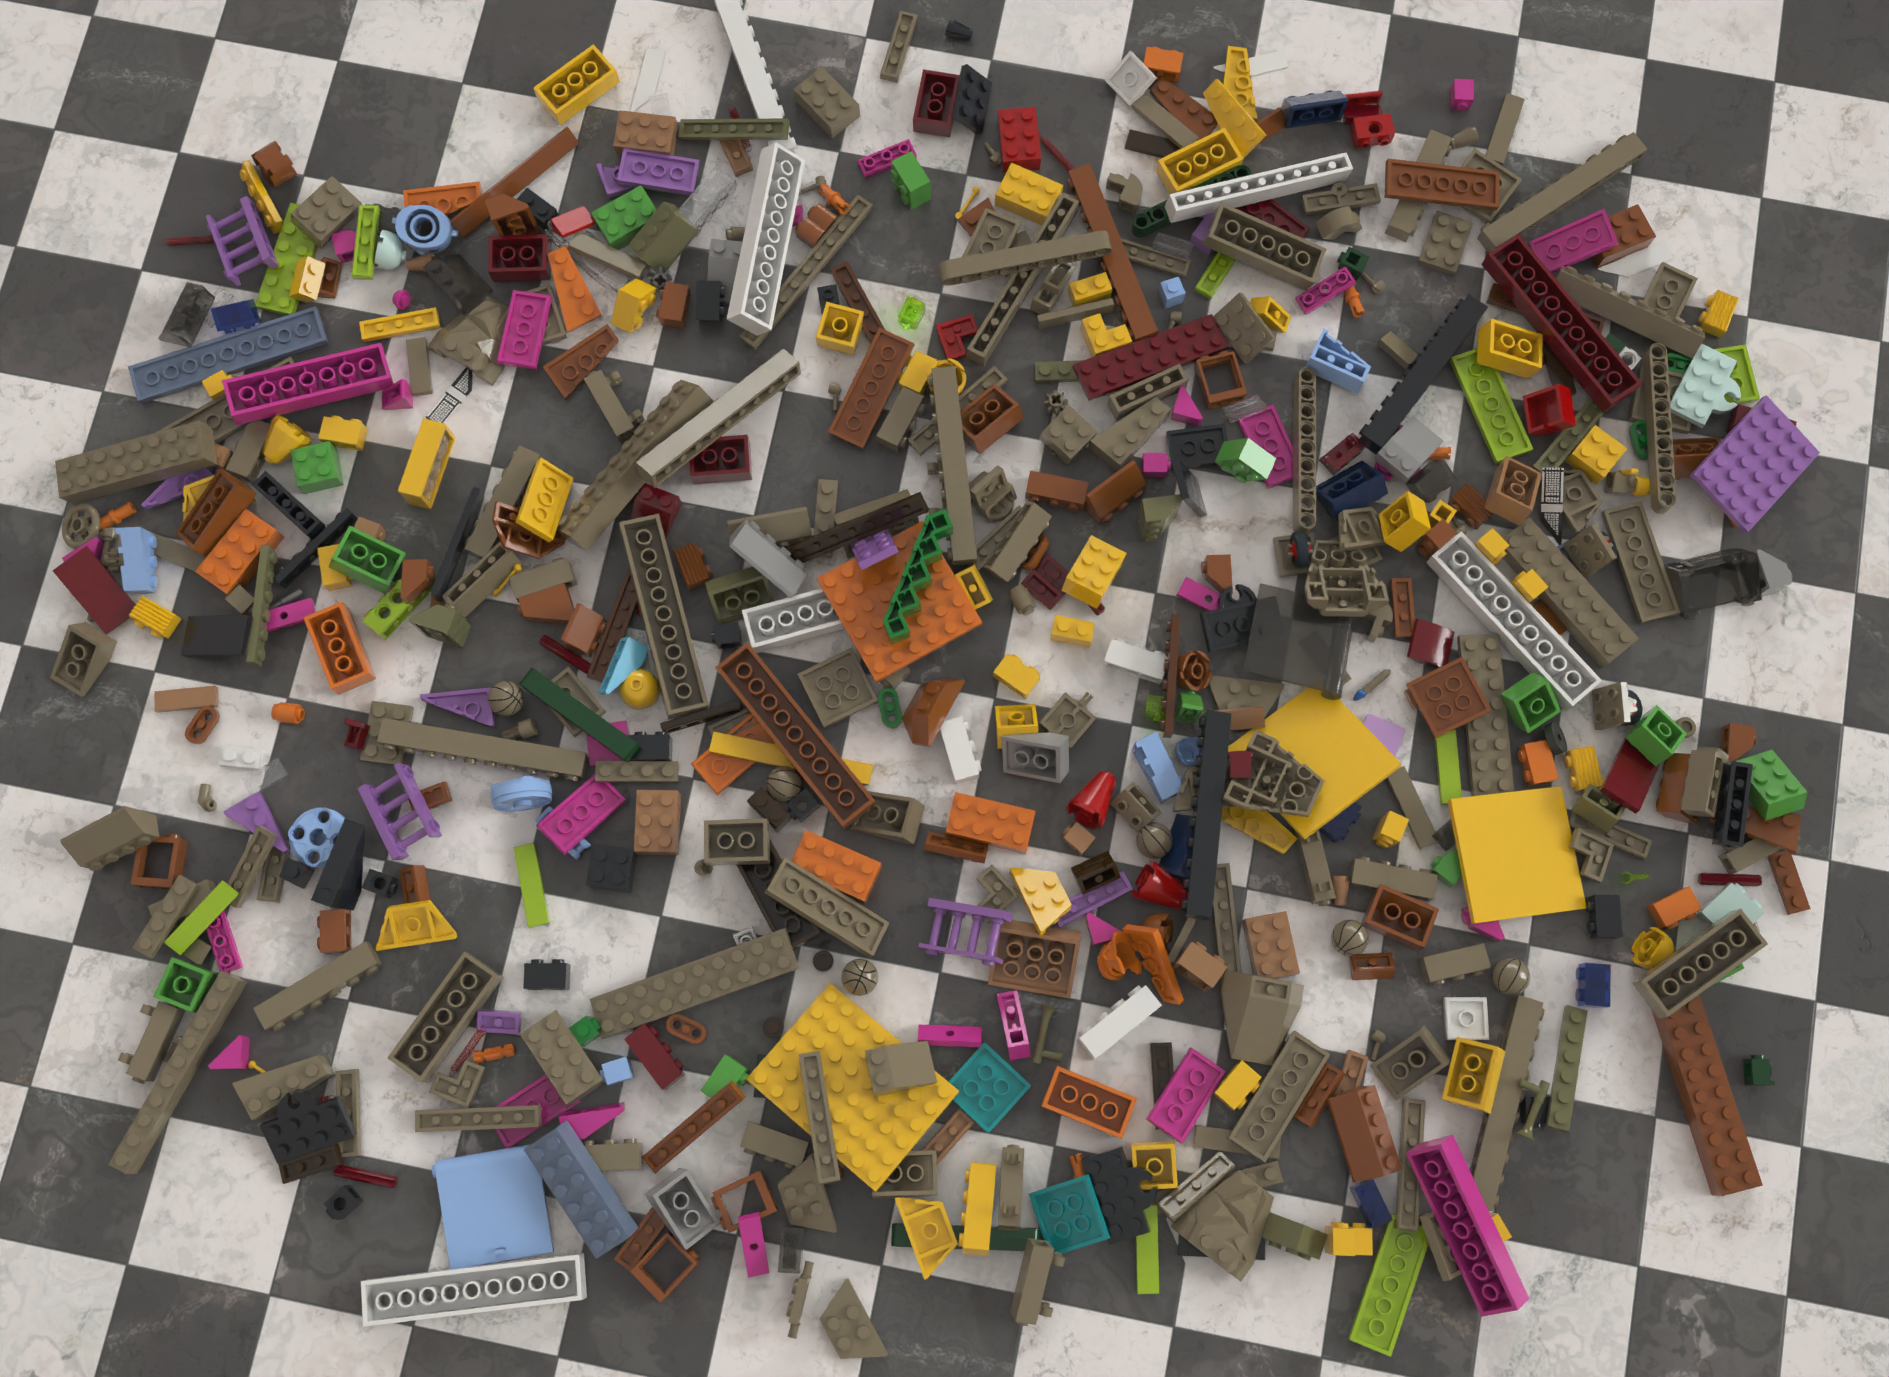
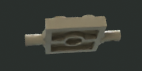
M1065 692L1039 722V725L1046 729L1048 733L1069 736V749L1071 750L1097 718L1086 707L1093 696L1091 694L1089 696V693L1086 692L1079 701L1073 699Z
M805 1261L803 1273L799 1279L794 1280L791 1294H795L794 1301L789 1303L786 1316L790 1317L788 1323H791L787 1337L797 1338L814 1262Z

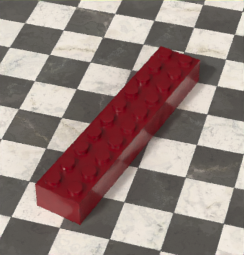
M1519 234L1487 254L1481 265L1535 331L1543 334L1544 342L1603 414L1632 395L1642 385L1638 377Z

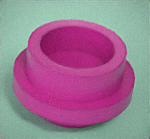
M406 290L396 291L392 298L393 304L399 309H405L411 302L410 293Z

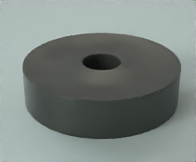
M1556 722L1546 724L1544 726V733L1552 752L1555 755L1567 752L1566 739L1560 726Z

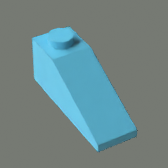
M630 637L621 638L598 693L601 695L611 693L632 672L642 666L648 658L647 651L649 647Z

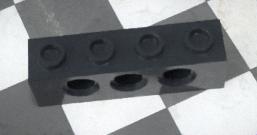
M267 471L251 484L310 539L316 538L321 533L322 528L326 526Z
M1736 761L1724 762L1718 793L1712 845L1730 848L1743 847L1753 764Z

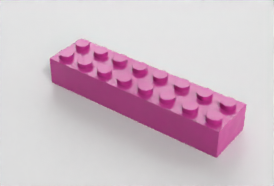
M377 343L222 380L231 416L236 425L274 417L276 414L282 415L381 391L391 386L393 380L382 343Z
M1453 1134L1418 1143L1406 1152V1155L1481 1317L1519 1310L1530 1298Z

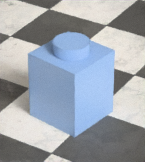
M1179 276L1160 282L1158 294L1165 309L1183 303L1186 293Z
M629 1057L601 1064L602 1070H600V1075L603 1082H606L607 1085L611 1086L635 1078Z

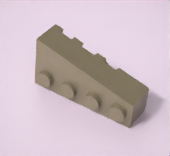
M1155 397L1089 441L1088 449L1117 472L1128 463L1167 420L1171 409Z
M317 1055L234 1082L232 1085L251 1120H262L276 1111L278 1103L288 1092L291 1094V1101L296 1099L293 1095L296 1089L309 1091L334 1076L335 1073L326 1056Z

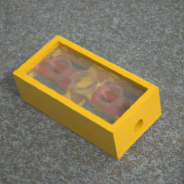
M425 418L422 420L398 488V492L408 504L430 510L433 506L456 439L444 423Z

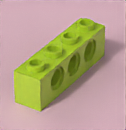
M436 576L432 578L431 585L411 604H406L404 601L396 603L397 599L401 597L402 579L397 580L389 593L384 594L379 599V603L374 609H370L365 614V618L362 621L386 641L429 595ZM390 611V615L387 618H383V614Z

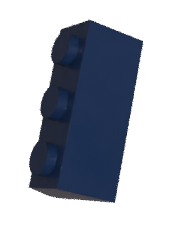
M1332 90L1319 94L1309 93L1305 96L1287 97L1283 100L1281 107L1285 129L1341 121L1348 98L1341 91Z
M1363 461L1356 463L1316 486L1317 499L1327 514L1336 521H1338V514L1343 510L1364 508L1388 494L1383 474Z
M1176 814L1170 831L1173 838L1172 848L1164 857H1161L1159 865L1171 876L1183 881V878L1187 876V869H1184L1185 858L1189 856V849L1186 848L1188 836H1191V828L1188 827L1190 816Z

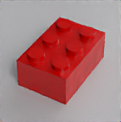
M1036 107L998 110L997 123L1002 172L1006 173L1011 163L1027 170H1040L1041 152Z

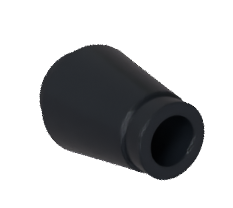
M949 19L945 35H948L949 38L970 41L973 29L955 19L954 21Z

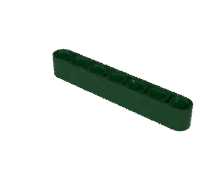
M1238 165L1191 189L1239 178L1238 176L1251 175V170L1246 165ZM1167 200L1134 217L1132 224L1134 236L1142 238L1172 224L1165 209ZM1154 216H1160L1161 219H1156ZM1137 224H1143L1145 227H1139Z
M531 667L519 682L524 689L628 763L639 749L640 745L534 668Z
M892 1223L891 1246L912 1247L904 1223ZM951 1225L959 1245V1234L964 1233L965 1226ZM991 1227L989 1250L1025 1251L1028 1238L1040 1240V1229L1020 1228L1019 1231L997 1230L998 1227ZM957 1245L954 1249H962L963 1247Z

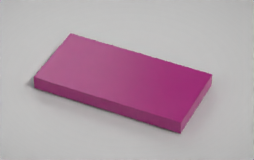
M1605 209L1529 241L1532 251L1551 274L1559 271L1561 266H1571L1619 245Z
M513 290L498 353V364L533 370L537 369L552 302L551 295Z
M1274 404L1237 417V422L1244 438H1249L1276 458L1268 479H1264L1267 489L1293 480V446Z
M594 774L537 823L536 827L565 856L622 806L626 799L609 782H595Z
M1190 1047L1145 1120L1180 1144H1183L1226 1071Z
M543 1075L495 1107L541 1105L542 1127L558 1118L560 1112L570 1110L581 1103V1100L567 1108L546 1075ZM542 1127L495 1130L504 1146L511 1148Z

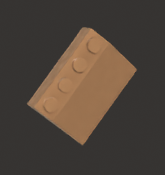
M1011 920V923L1003 922V925L1000 926L994 954L995 957L1002 959L1003 963H995L994 966H990L988 985L1070 999L1081 931L1049 926L1045 933L1040 936L1033 923Z

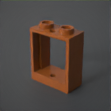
M1222 351L1211 357L1205 355L1196 360L1194 369L1207 410L1245 401L1247 391L1234 351ZM1228 364L1236 389L1210 395L1203 370Z
M159 834V838L151 841V843L173 844L168 879L144 877L149 845L136 849L130 885L170 889L179 874L182 875L188 841L181 839V835L168 834L167 837H160Z
M762 1170L712 1192L714 1195L711 1198L713 1206L716 1210L719 1209L722 1215L719 1218L723 1229H727L729 1233L739 1229V1223L733 1225L721 1194L747 1182L755 1180L767 1209L759 1213L760 1219L778 1211Z
M669 1231L630 1272L661 1303L700 1263L697 1259L699 1255L691 1247L684 1250ZM670 1241L691 1264L665 1290L643 1267Z

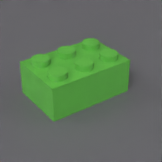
M640 185L591 212L608 245L620 250L629 245L657 209Z
M349 526L331 559L329 568L385 594L406 553Z
M1773 750L1736 761L1753 764L1749 801L1765 821L1804 809L1808 792Z

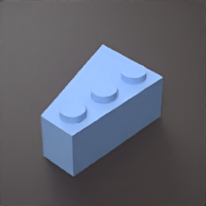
M1324 328L1306 367L1312 368L1316 376L1358 394L1371 366L1353 351L1350 353L1342 346L1343 343L1333 339Z
M142 527L115 528L116 534L121 536L122 546L118 547V552L123 553L124 565L120 566L123 590L129 594L155 593V587L158 586V579L155 575L158 561L154 555V548L157 547V538L153 533Z
M1157 731L1135 742L1131 751L1160 804L1178 795L1183 779L1180 775H1177L1174 769L1175 765L1168 756Z

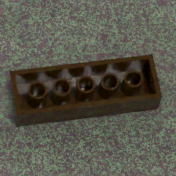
M770 839V864L737 865L771 931L775 932L786 928L794 951L822 934L817 925L764 893L782 861Z

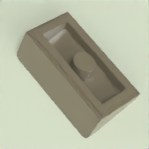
M1392 331L1383 336L1377 344L1405 370L1413 364L1412 362L1417 357V354Z

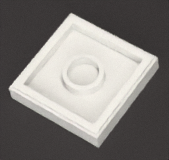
M1129 51L1105 81L1132 107V104L1143 95L1157 77L1132 51Z
M1487 997L1443 998L1445 1040H1456L1457 1037L1469 1040H1489Z

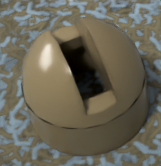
M704 859L696 862L694 870L698 875L706 876L711 874L713 866H707L704 863Z

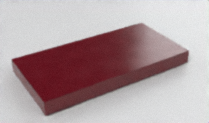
M1272 199L1235 208L1301 238H1304L1310 231L1308 226Z
M85 546L52 570L105 634H109L130 618L129 614L134 606H136L135 602L88 546Z
M1624 738L1600 791L1637 814L1642 807L1660 764L1655 766Z

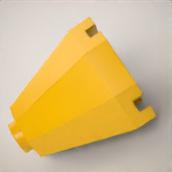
M276 414L271 421L262 451L265 455L264 459L272 465H275V463L281 465L292 458L291 450L309 446L313 439L299 426L289 423L287 418Z

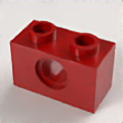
M1391 113L1353 118L1350 125L1353 147L1364 149L1374 145L1386 146L1391 143L1395 135Z

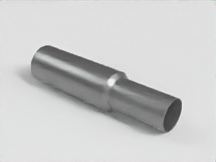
M299 587L269 605V609L287 605L305 594Z

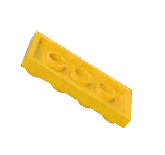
M539 458L535 464L515 522L547 542L552 541L574 478L543 458Z

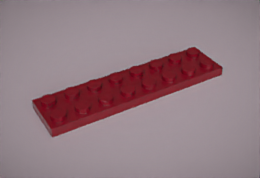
M1210 314L1075 363L1072 369L1088 401L1136 384L1175 365L1180 364L1182 367L1196 362L1202 356L1215 355L1227 350L1229 346L1213 315Z

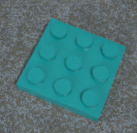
M985 1042L949 1081L950 1084L959 1090L953 1101L988 1134L1031 1087L1021 1075Z
M1089 1174L1029 1194L1043 1238L1052 1245L1054 1252L1063 1254L1110 1238Z

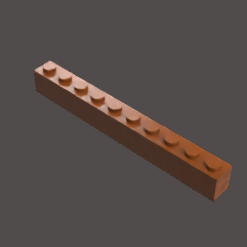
M1087 163L1068 171L1070 178L1067 179L1070 190L1074 189L1076 193L1074 199L1079 201V206L1082 208L1080 214L1083 222L1088 223L1089 228L1087 232L1091 233L1102 230L1108 232L1112 252L1102 256L1100 264L1103 272H1107L1109 275L1112 290L1114 289L1116 293L1114 300L1117 307L1121 306L1123 310L1120 314L1124 324L1128 323L1130 329L1128 332L1131 340L1136 342L1158 334L1157 327L1091 164Z

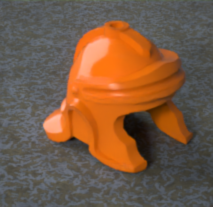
M1124 931L1114 932L1112 940L1106 942L1101 947L1097 957L1099 971L1108 980H1120L1128 968L1131 972H1135L1136 975L1141 973L1140 960L1136 957L1131 945L1133 940Z

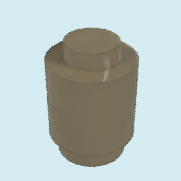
M1018 585L1010 590V599L1018 614H1023L1024 616L1031 614L1036 603L1028 588H1025L1024 585Z

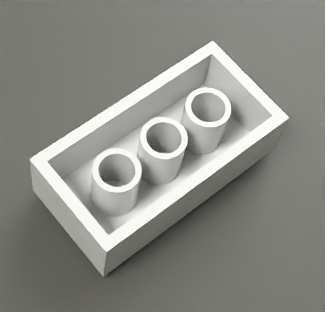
M1138 985L1127 994L1130 997L1129 999L1124 1001L1122 998L1111 1007L1113 1011L1109 1015L1107 1012H1104L1094 1020L1097 1023L1095 1026L1091 1027L1088 1025L1078 1033L1080 1038L1077 1041L1092 1060L1100 1056L1162 1006L1146 985L1142 988Z

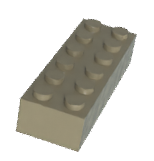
M1222 202L1214 210L1202 242L1203 246L1304 290H1307L1314 284L1326 252L1324 247Z
M1737 909L1726 914L1632 982V984L1658 1019L1666 1018L1764 948L1768 943L1742 909Z
M464 951L390 1053L388 1059L418 1081L428 1083L476 1017L478 1010L483 1007L501 982L503 976L472 954Z

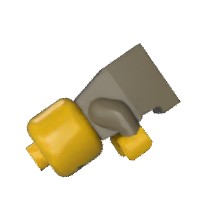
M1635 468L1609 472L1604 492L1613 494L1630 492L1634 496L1645 497L1650 492V480L1647 477L1637 476L1638 469Z

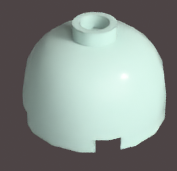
M382 230L380 233L382 241L378 243L375 255V268L392 270L400 265L401 260H406L407 250L404 249V242L397 234Z

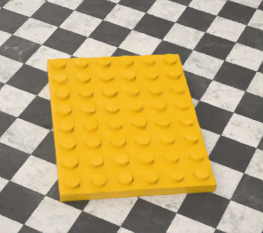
M831 983L746 1079L811 1136L799 1054L820 1051L837 1160L874 1192L878 1191L959 1093L958 1089L935 1071L936 1084L874 1098L865 1050L903 1043Z

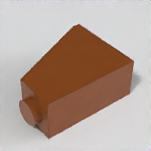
M565 583L518 598L520 605H517L520 616H524L528 622L560 625L568 624L575 609Z

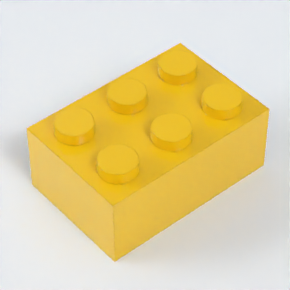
M1011 163L995 194V206L1043 225L1063 193L1064 185Z
M1491 318L1478 330L1477 363L1529 379L1542 369L1543 334Z
M1091 535L1067 575L1061 591L1097 609L1121 568L1127 553Z
M1457 1037L1442 1099L1454 1105L1491 1114L1506 1051L1497 1046Z

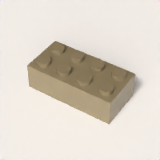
M557 1010L520 1033L525 1045L567 1108L604 1084L603 1079Z

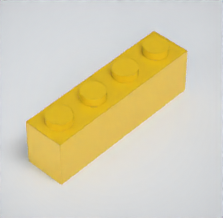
M971 1162L970 1169H966L965 1182L969 1183L968 1190H964L963 1203L967 1204L966 1212L962 1211L961 1225H965L964 1233L959 1234L958 1245L963 1247L962 1254L988 1257L997 1166L995 1164Z

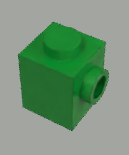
M586 1015L569 1027L581 1046H586L601 1036L599 1031L601 1025L595 1017L592 1018Z

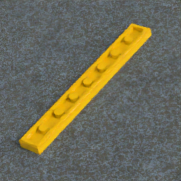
M713 731L709 748L710 753L777 767L788 766L795 769L776 744ZM841 758L863 785L869 786L873 765Z

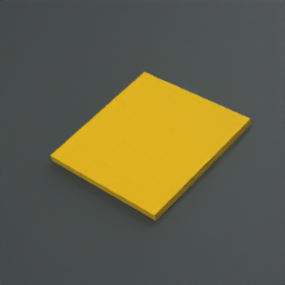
M1320 679L1265 719V727L1251 729L1228 746V752L1246 751L1254 731L1258 730L1275 738L1281 748L1286 752L1290 751L1293 753L1294 759L1301 765H1307L1324 780L1309 817L1280 813L1304 840L1398 770L1402 765Z
M1562 786L1447 800L1471 924L1587 908L1575 850L1569 848L1572 834Z

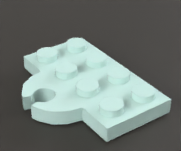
M1701 344L1670 401L1671 413L1703 428L1711 412L1725 414L1733 410L1737 404L1727 402L1724 395L1731 396L1734 401L1741 399L1740 387L1736 381L1729 377L1737 360Z

